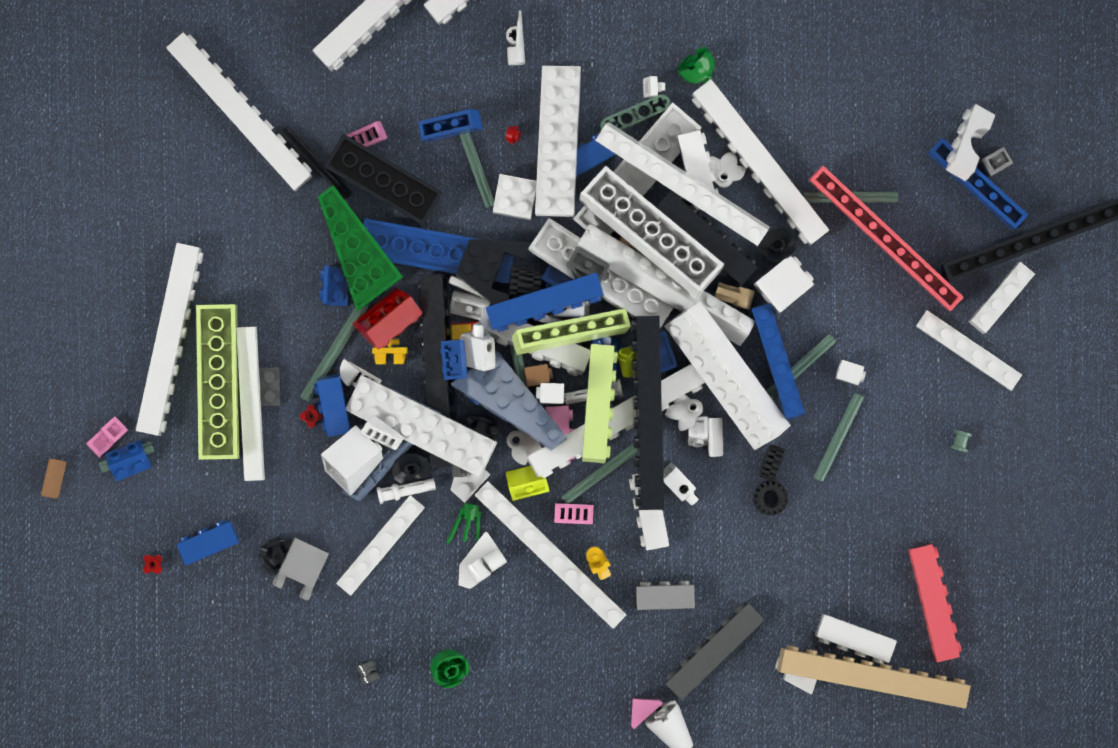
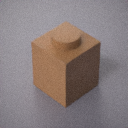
M547 364L524 368L527 387L541 385V383H550V379H553L552 368H548Z

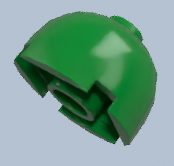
M701 47L695 50L697 54L692 57L689 54L677 67L679 75L691 84L708 82L712 78V73L715 69L713 55L707 47Z
M444 649L438 652L430 663V673L436 684L446 689L460 685L463 682L461 679L465 675L467 677L470 668L467 659L459 651L453 649Z

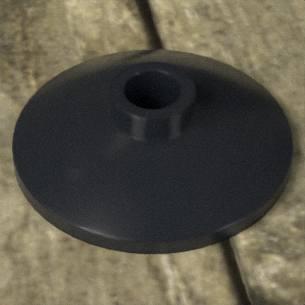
M782 229L771 230L765 234L759 243L758 250L766 260L774 262L783 261L794 253L796 239L789 231Z
M408 453L395 461L392 473L395 480L404 485L426 480L431 468L425 456L418 453Z

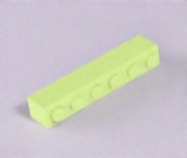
M625 308L519 329L513 334L512 340L516 355L625 334L631 325Z
M591 344L583 462L605 463L606 458H610L611 446H607V439H611L612 427H608L609 420H613V408H610V401H614L615 389H611V384L616 381V371L613 370V363H617L618 352H614V346Z

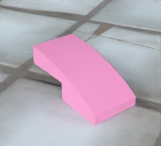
M114 417L86 445L100 458L128 429Z

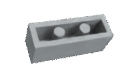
M661 581L659 585H651V582H640V586H636L637 610L695 608L694 584H690V581H678V585H671V581Z

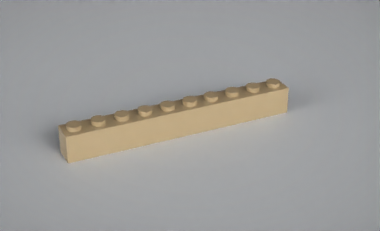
M787 645V649L781 648L777 671L781 673L961 708L967 707L971 686L965 684L963 679L954 678V681L947 680V676L936 674L935 677L928 676L929 673L917 671V674L910 673V669L899 667L898 670L891 669V665L881 663L880 667L873 666L871 661L862 660L861 663L854 662L855 658L843 656V659H838L835 654L825 653L822 656L817 655L818 651L806 649V652L798 651L799 647Z

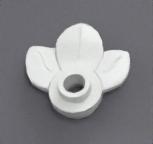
M733 152L726 153L722 156L721 160L714 156L710 157L709 169L713 170L715 183L719 187H728L733 181H738L744 176L746 169L743 166H737V157ZM725 175L727 176V179L723 180L721 179V176Z
M688 396L678 403L674 400V404L667 409L665 416L670 419L679 420L678 427L680 431L691 428L695 424L696 418L703 412L702 403L699 400L690 399ZM691 406L697 407L695 410L690 409Z
M512 431L507 436V444L512 448V457L522 465H526V457L542 448L539 442L524 431ZM513 437H519L520 442L514 444L512 441Z

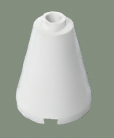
M676 701L662 704L661 710L658 712L655 710L645 719L646 726L669 748H692L693 742Z

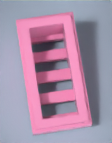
M380 121L347 134L348 137H354L357 142L365 147L387 139ZM373 128L376 129V132L379 136L378 138L376 137ZM366 131H369L372 138L371 141H369ZM358 134L362 135L365 144H362Z
M555 503L554 523L593 524L594 505ZM561 508H565L564 519H560ZM569 508H572V519H568ZM576 508H580V520H576ZM584 509H588L587 520H583Z

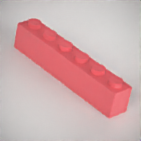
M933 544L910 548L908 551L934 659L936 662L958 658L960 657L959 652H962L959 640L956 641L954 635L957 633L955 622H951L950 618L953 612L951 604L947 603L945 597L948 596L947 587L945 584L942 585L941 577H944L942 567L937 564L936 559L939 558L937 547H933Z

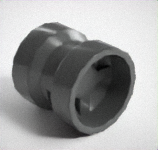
M374 660L356 666L357 672L361 674L360 680L362 685L380 678L379 673L375 671Z

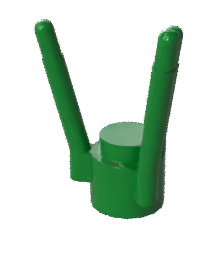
M465 503L464 508H460L459 516L446 542L447 544H450L463 515V519L467 520L463 542H466L470 523L475 521V518L476 540L480 539V506Z

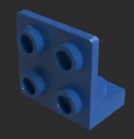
M324 265V269H321L320 280L324 283L323 288H320L319 300L323 301L324 305L348 306L349 287L342 267Z
M464 339L441 341L440 351L442 354L444 380L467 378L468 367L466 366Z

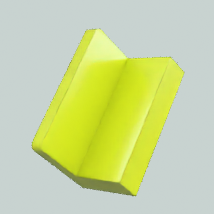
M531 466L505 473L512 501L549 492L546 477L543 478L542 475L537 477Z

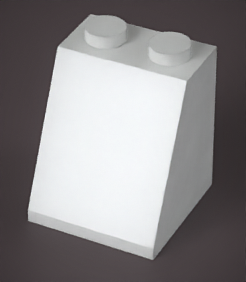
M795 256L784 259L753 284L766 302L771 304V308L776 314L782 312L814 285L812 282L814 280L808 271L804 272L800 268L802 264Z
M356 425L321 454L325 471L350 496L383 459L382 447L376 441L372 442L368 437L360 433L362 429L360 430Z

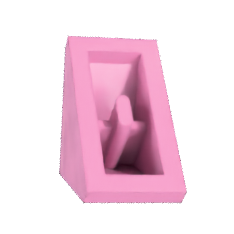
M633 697L631 727L635 729L663 704L660 699Z

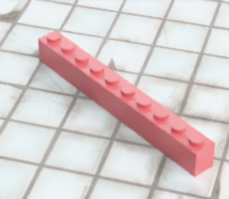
M820 166L808 179L944 308L951 311L964 298L824 166Z

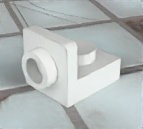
M697 417L695 424L688 429V445L702 447L706 446L708 442V417Z

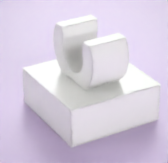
M657 76L643 79L644 98H652L658 96V92L665 91V83H658Z

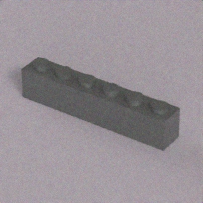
M748 602L745 605L741 603L734 610L736 614L732 618L728 616L721 623L722 627L718 631L713 630L707 636L709 640L704 645L700 643L693 650L695 654L691 658L688 656L684 658L679 664L681 667L676 672L672 670L665 677L667 679L665 684L681 700L764 621Z

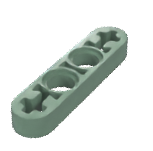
M661 94L608 116L601 122V131L606 121H609V123L616 122L615 117H618V123L622 126L619 129L624 130L659 115L670 106V99L666 95ZM660 98L662 101L666 100L665 108L658 106L655 108L657 112L653 113L652 106L649 103L653 102V105H655ZM641 106L649 108L650 112L647 116L639 114L638 110ZM625 113L630 114L632 117V121L629 124H624L621 121V116Z

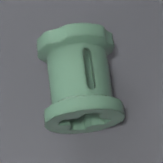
M955 430L956 437L954 445H951V449L967 453L968 450L966 448L969 437H972V434Z

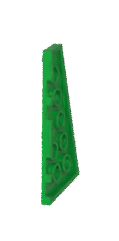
M332 185L319 195L318 199L356 311L358 312L402 279L403 276Z

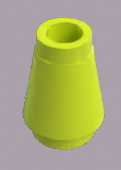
M622 348L617 355L622 376L632 377L634 372L632 371V359H635V353L632 352L631 348Z

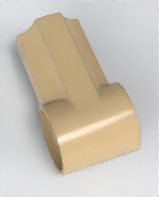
M718 283L715 298L732 303L736 307L750 310L755 291Z

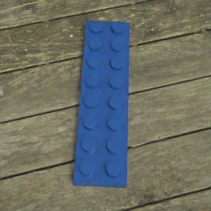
M366 218L363 224L392 263L451 274L457 273L469 240H481ZM504 254L494 280L495 282L509 284L513 256Z

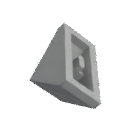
M1004 147L978 162L987 178L1013 164Z

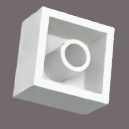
M500 174L493 214L531 220L537 181Z

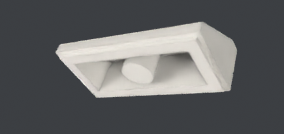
M454 290L450 304L451 314L480 320L484 308L490 306V303L477 295Z
M708 418L709 457L723 456L722 418Z

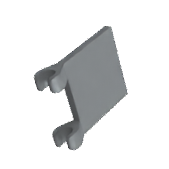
M294 538L272 584L282 588L287 576L305 585L299 597L309 600L329 553Z

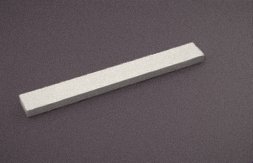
M237 327L244 481L265 480L257 327Z

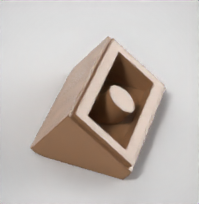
M54 458L49 459L41 496L59 497L66 461Z

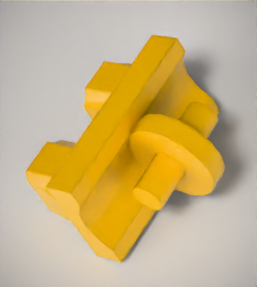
M391 339L388 348H380L379 350L372 348V354H374L376 364H386V354H394V364H404L408 348H392V345H400V340Z
M590 547L586 552V560L592 573H597L600 580L611 576L607 568L611 565L604 551L599 547Z

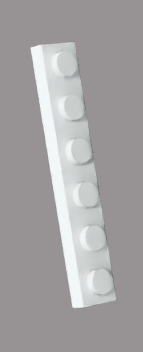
M928 310L925 311L916 325L917 328L1010 391H1012L1022 376L1015 369Z
M410 495L336 584L351 596L425 507Z

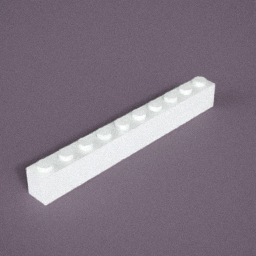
M182 33L166 48L296 192L313 177L310 174L311 168L305 162L301 164L297 160L299 155L293 148L288 150L284 145L286 141L280 134L276 136L271 131L274 127L266 119L263 122L259 117L261 114L254 105L250 107L246 103L248 98L241 91L239 93L235 91L233 81L229 77L225 79L220 74L223 70L216 63L212 65L209 62L208 58L210 56L203 48L199 50L195 46L197 41L190 34L186 36Z
M710 79L692 94L694 97L692 99L693 103L698 109L702 107L707 121L710 124L713 122L716 125L718 135L722 139L724 137L729 142L727 146L734 154L738 153L741 157L739 161L745 169L749 167L753 173L751 177L757 184L761 183L765 188L763 192L769 199H774L777 203L774 206L780 214L785 213L788 217L787 223L792 229L796 228L800 234L798 236L804 244L808 243L811 245L829 231L827 226L715 83Z
M606 123L595 141L755 245H759L770 228L613 124Z
M589 224L576 246L609 265L608 269L681 312L701 301L725 336L739 346L747 338L755 323L753 319L705 291L696 299L646 256Z
M180 243L176 244L136 431L161 436V432H165L167 421H164L165 414H169L171 406L168 400L169 396L173 395L175 384L172 383L173 377L177 376L179 365H176L178 357L181 358L183 346L180 345L182 338L185 339L187 333L185 322L190 319L191 309H189L190 301L194 300L195 290H193L194 282L197 283L199 278L197 267L198 263L201 264L204 253L201 252L199 247Z
M692 364L661 380L662 411L670 407L668 403L674 400L678 403L686 398V393L690 391L695 393L703 388L701 385L705 382ZM636 395L613 408V420H609L608 427H612V436L609 440L620 435L619 431L624 428L626 431L633 428V418L636 417V410H633V398H636ZM585 424L566 434L567 440L552 451L547 447H543L526 457L537 477L542 475L545 478L553 473L552 469L559 466L561 469L570 464L569 460L576 457V459L582 457Z
M489 481L475 494L494 515L613 629L626 616V613Z

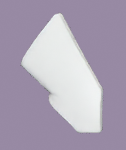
M521 10L519 11L517 26L510 27L506 32L508 43L515 45V47L507 48L508 65L525 64ZM512 31L517 33L516 41L509 37V34L512 35Z
M487 532L482 535L460 563L459 586L471 589L490 576L493 571L507 563L505 557Z

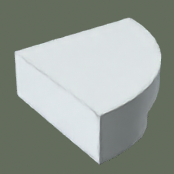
M344 359L340 366V376L342 381L347 386H350L360 370Z

